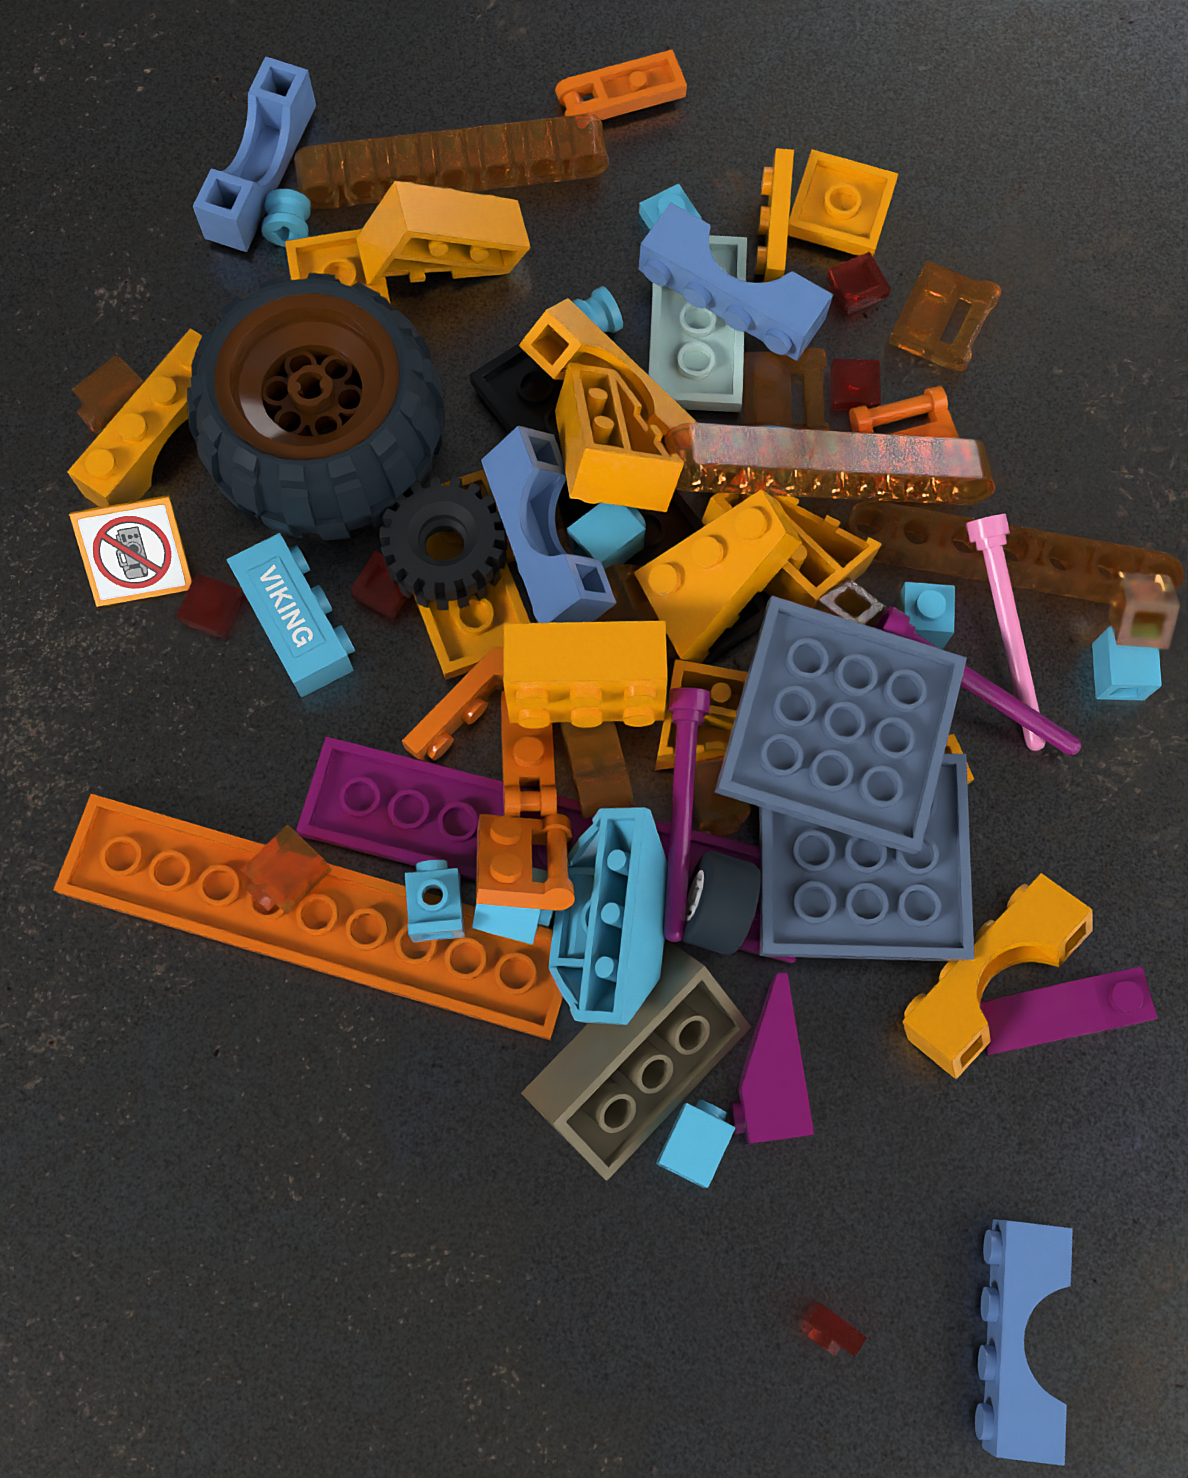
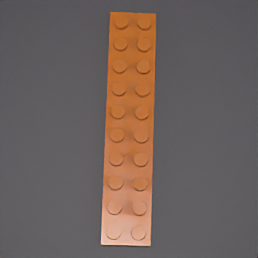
M90 794L53 891L61 895L551 1041L564 998L548 968L553 934L552 929L539 926L533 945L473 929L472 925L476 907L463 903L465 937L413 942L408 935L406 886L94 794ZM425 892L423 900L428 905H436L443 897Z

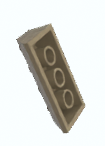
M668 941L663 947L660 979L627 1025L588 1023L521 1094L607 1181L752 1027L707 968Z

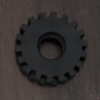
M440 476L430 477L431 487L422 489L420 482L417 481L410 486V497L406 498L401 494L396 499V511L389 508L386 509L383 515L385 527H380L381 550L390 578L394 585L398 583L400 592L408 599L414 594L417 604L428 608L430 600L436 601L438 610H449L448 601L457 600L460 609L470 606L468 596L475 594L480 601L488 595L486 585L490 583L495 587L501 579L499 569H505L507 561L506 533L499 511L496 512L495 501L489 494L482 498L481 487L471 482L468 489L465 490L463 489L461 478L451 477L450 485H441ZM441 531L456 532L462 537L464 548L460 555L451 560H435L427 554L425 549L426 542L430 536Z

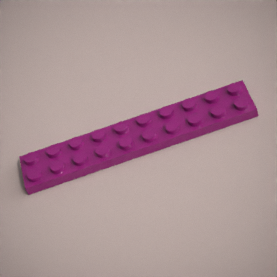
M326 736L296 833L300 837L413 866L427 860H445L448 863V869L458 868L461 878L476 882L479 815L504 816L503 781ZM520 787V791H539L527 787ZM557 795V813L567 816L571 821L572 837L567 843V855L581 835L593 824L592 819L598 810L605 807ZM540 811L520 812L521 818L543 820L546 817H541ZM654 820L668 862L671 824ZM691 829L688 883L696 864L703 854L709 851H715L753 863L760 871V847ZM532 844V867L547 871V846ZM760 893L749 932L742 945L738 948V950L760 955ZM765 956L792 964L796 961V957Z

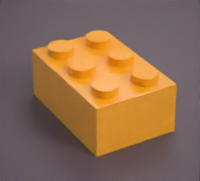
M666 621L504 623L503 685L510 723H519L522 727L537 729L548 726L550 722H571L572 725L577 727L590 728L599 726L605 721H623L629 726L643 727L651 725L655 721L664 720L668 681Z

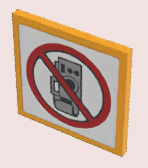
M170 495L70 512L69 516L96 607L194 589Z

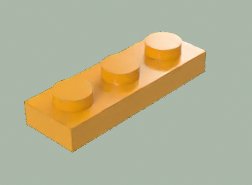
M776 148L772 167L764 166L761 195H767L769 199L768 206L760 207L758 234L766 235L765 246H757L754 274L762 275V283L777 280L783 277L785 272L794 150Z

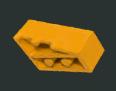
M761 489L635 571L634 574L659 620L666 621V633L680 659L701 664L710 653L708 651L709 648L726 628H731L740 618L738 614L758 591L762 592L799 548L802 541L779 501Z

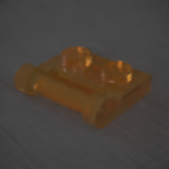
M927 260L895 324L888 343L950 370L963 372L968 368L973 358L971 349L990 309L997 306L1002 290L992 281L981 280L978 282ZM959 299L971 303L972 305L954 343L947 344L940 341Z
M816 347L807 348L798 361L787 355H779L774 352H744L742 390L743 430L756 432V428L759 426L775 425L794 429L800 434L830 435L829 423L824 418L822 371L827 367L826 351ZM791 374H804L806 422L804 424H793Z

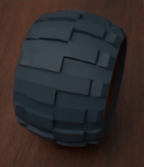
M309 273L307 279L285 281L284 276L260 283L261 288L259 291L244 299L238 296L235 297L218 312L220 317L217 318V327L213 332L203 333L194 354L195 356L191 363V387L187 388L189 429L198 448V455L206 471L210 473L216 482L220 492L240 511L250 518L255 516L257 519L262 520L273 531L301 539L304 538L306 533L319 534L323 540L331 541L351 538V530L369 524L375 530L384 524L383 515L387 508L393 511L397 510L396 499L401 494L406 498L411 495L410 486L413 483L419 481L421 487L424 486L433 469V455H438L443 442L445 411L439 372L431 359L430 349L407 316L403 317L398 309L394 310L389 301L380 296V293L359 282L351 287L341 284L339 279H335L334 275ZM349 401H352L357 405V407L353 409H345L343 408V405ZM288 424H300L299 428H297L296 430L291 432L286 431ZM326 427L336 428V430L327 434H319Z

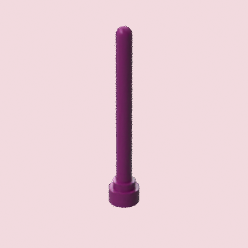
M894 606L887 608L873 627L938 648L915 633V626L909 623L910 617ZM965 665L961 687L1065 754L1075 755L1080 751L1081 741L1079 738Z
M697 688L670 689L668 698V712L673 714L672 722L677 724L664 917V936L670 942L680 941L685 930L698 725L703 724L704 716L709 715L710 692Z

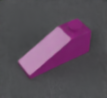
M1143 967L1092 976L980 1002V1009L988 1022L991 1042L985 1048L986 1055L1134 1026L1158 1019Z
M788 972L776 974L770 981L736 1090L737 1101L729 1103L732 1126L736 1127L734 1134H743L744 1145L814 1135Z

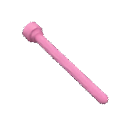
M1006 514L968 522L966 526L970 543L975 542L977 551H983L1015 697L1040 713L1003 551V545L1007 544L1005 535L1010 534ZM1022 726L1027 747L1033 751L1041 750L1045 746L1046 741Z

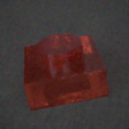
M870 252L829 268L826 277L847 315L888 299L891 290Z
M833 358L830 367L831 409L850 410L863 405L870 409L880 406V360Z
M374 551L350 589V593L355 600L394 620L407 597L400 592L398 583L394 585L389 576L383 555Z
M196 573L176 617L183 624L225 639L245 595L240 588Z
M813 1299L800 1317L813 1327L807 1337L834 1357L840 1348L855 1357L867 1339L866 1336Z

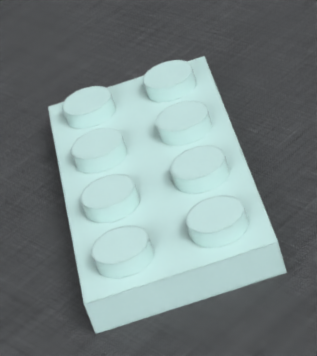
M709 235V246L716 263L732 277L746 282L747 237ZM653 283L648 375L683 409L740 412L743 390L744 332L734 330L726 324L723 318L705 308L694 307L686 301L683 295L671 288Z

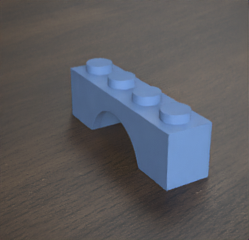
M265 56L248 91L247 121L239 150L232 163L225 170L210 169L192 206L205 239L244 252L248 251L266 213L264 207L266 195L278 188L316 107L307 69Z
M670 203L640 245L639 271L643 272L654 284L659 286L665 285L683 295L686 301L694 307L705 308L723 318L726 324L734 330L745 331L763 341L774 353L787 355L798 361L826 320L833 294L793 271L777 280L765 283L745 282L732 277L716 263L709 246L711 225L677 205Z
M517 426L481 459L488 479L489 489L494 496L503 528L508 536L518 564L519 574L524 581L531 601L533 614L538 623L593 622L617 603L601 560L567 554L558 539L555 526V511L560 491L566 481V474L557 442L553 434Z
M993 1219L992 1230H987L985 1233L983 1254L985 1263L991 1264L990 1287H984L982 1291L981 1316L983 1321L988 1322L987 1345L982 1344L978 1354V1373L980 1379L985 1380L984 1404L979 1403L976 1408L975 1431L977 1438L982 1440V1449L997 1458L1065 1466L1067 1405L1046 1392L1034 1378L1025 1356L1024 1334L1028 1319L1036 1305L1047 1295L1071 1286L1073 1228Z

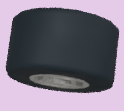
M715 851L703 854L696 864L688 883L683 942L724 955L733 954L738 950L749 932L759 899L760 871L755 864Z

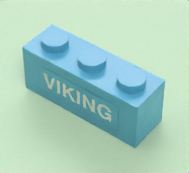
M278 533L226 559L301 698L354 671L348 655L355 652V649L343 626L340 625L333 629L325 614L333 611L320 585L318 584L310 588L303 574L311 570L297 544L288 548L281 534Z

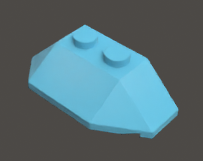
M645 807L600 808L592 819L593 824L581 835L567 855L568 879L574 884L575 901L568 909L555 911L548 968L562 996L571 1007L570 1012L574 1020L578 1022L627 1025L660 979L665 937L664 917L668 862L651 810Z

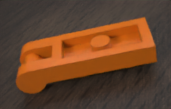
M672 49L568 77L556 85L555 92L559 103L562 106H566L567 110L564 116L569 129L573 132H580L589 128L596 121L686 97L687 84ZM593 95L594 99L582 101L583 97Z
M496 647L490 650L402 740L408 756L425 762L429 758L434 761L440 758L454 741L451 735L464 722L470 725L483 714L488 706L486 699L496 689L504 690L503 647Z
M501 691L504 816L520 817V812L540 811L541 817L557 814L552 722L544 728L537 729L525 728L520 726L519 723H510L505 691ZM520 787H539V791H520Z

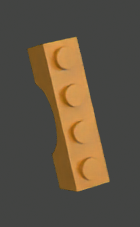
M569 298L546 309L518 345L554 380H564L569 362L616 370L642 405L640 416L648 427L649 425H657L663 435L660 443L669 455L677 453L683 459L704 436L705 429Z
M190 328L67 471L84 497L97 506L103 507L140 500L152 485L154 464L165 442L184 421L189 419L187 388L191 387V363L202 338V335Z
M1042 873L1030 885L1022 884L1015 890L1007 903L1008 909L996 922L992 919L988 920L978 930L974 937V960L949 961L942 969L936 986L927 995L925 993L917 995L905 1010L903 1024L907 1039L955 1079L964 1072L991 1042L988 1022L980 1009L981 998L989 982L1004 969L1020 963L1037 962L1060 967L1093 931L1092 909Z

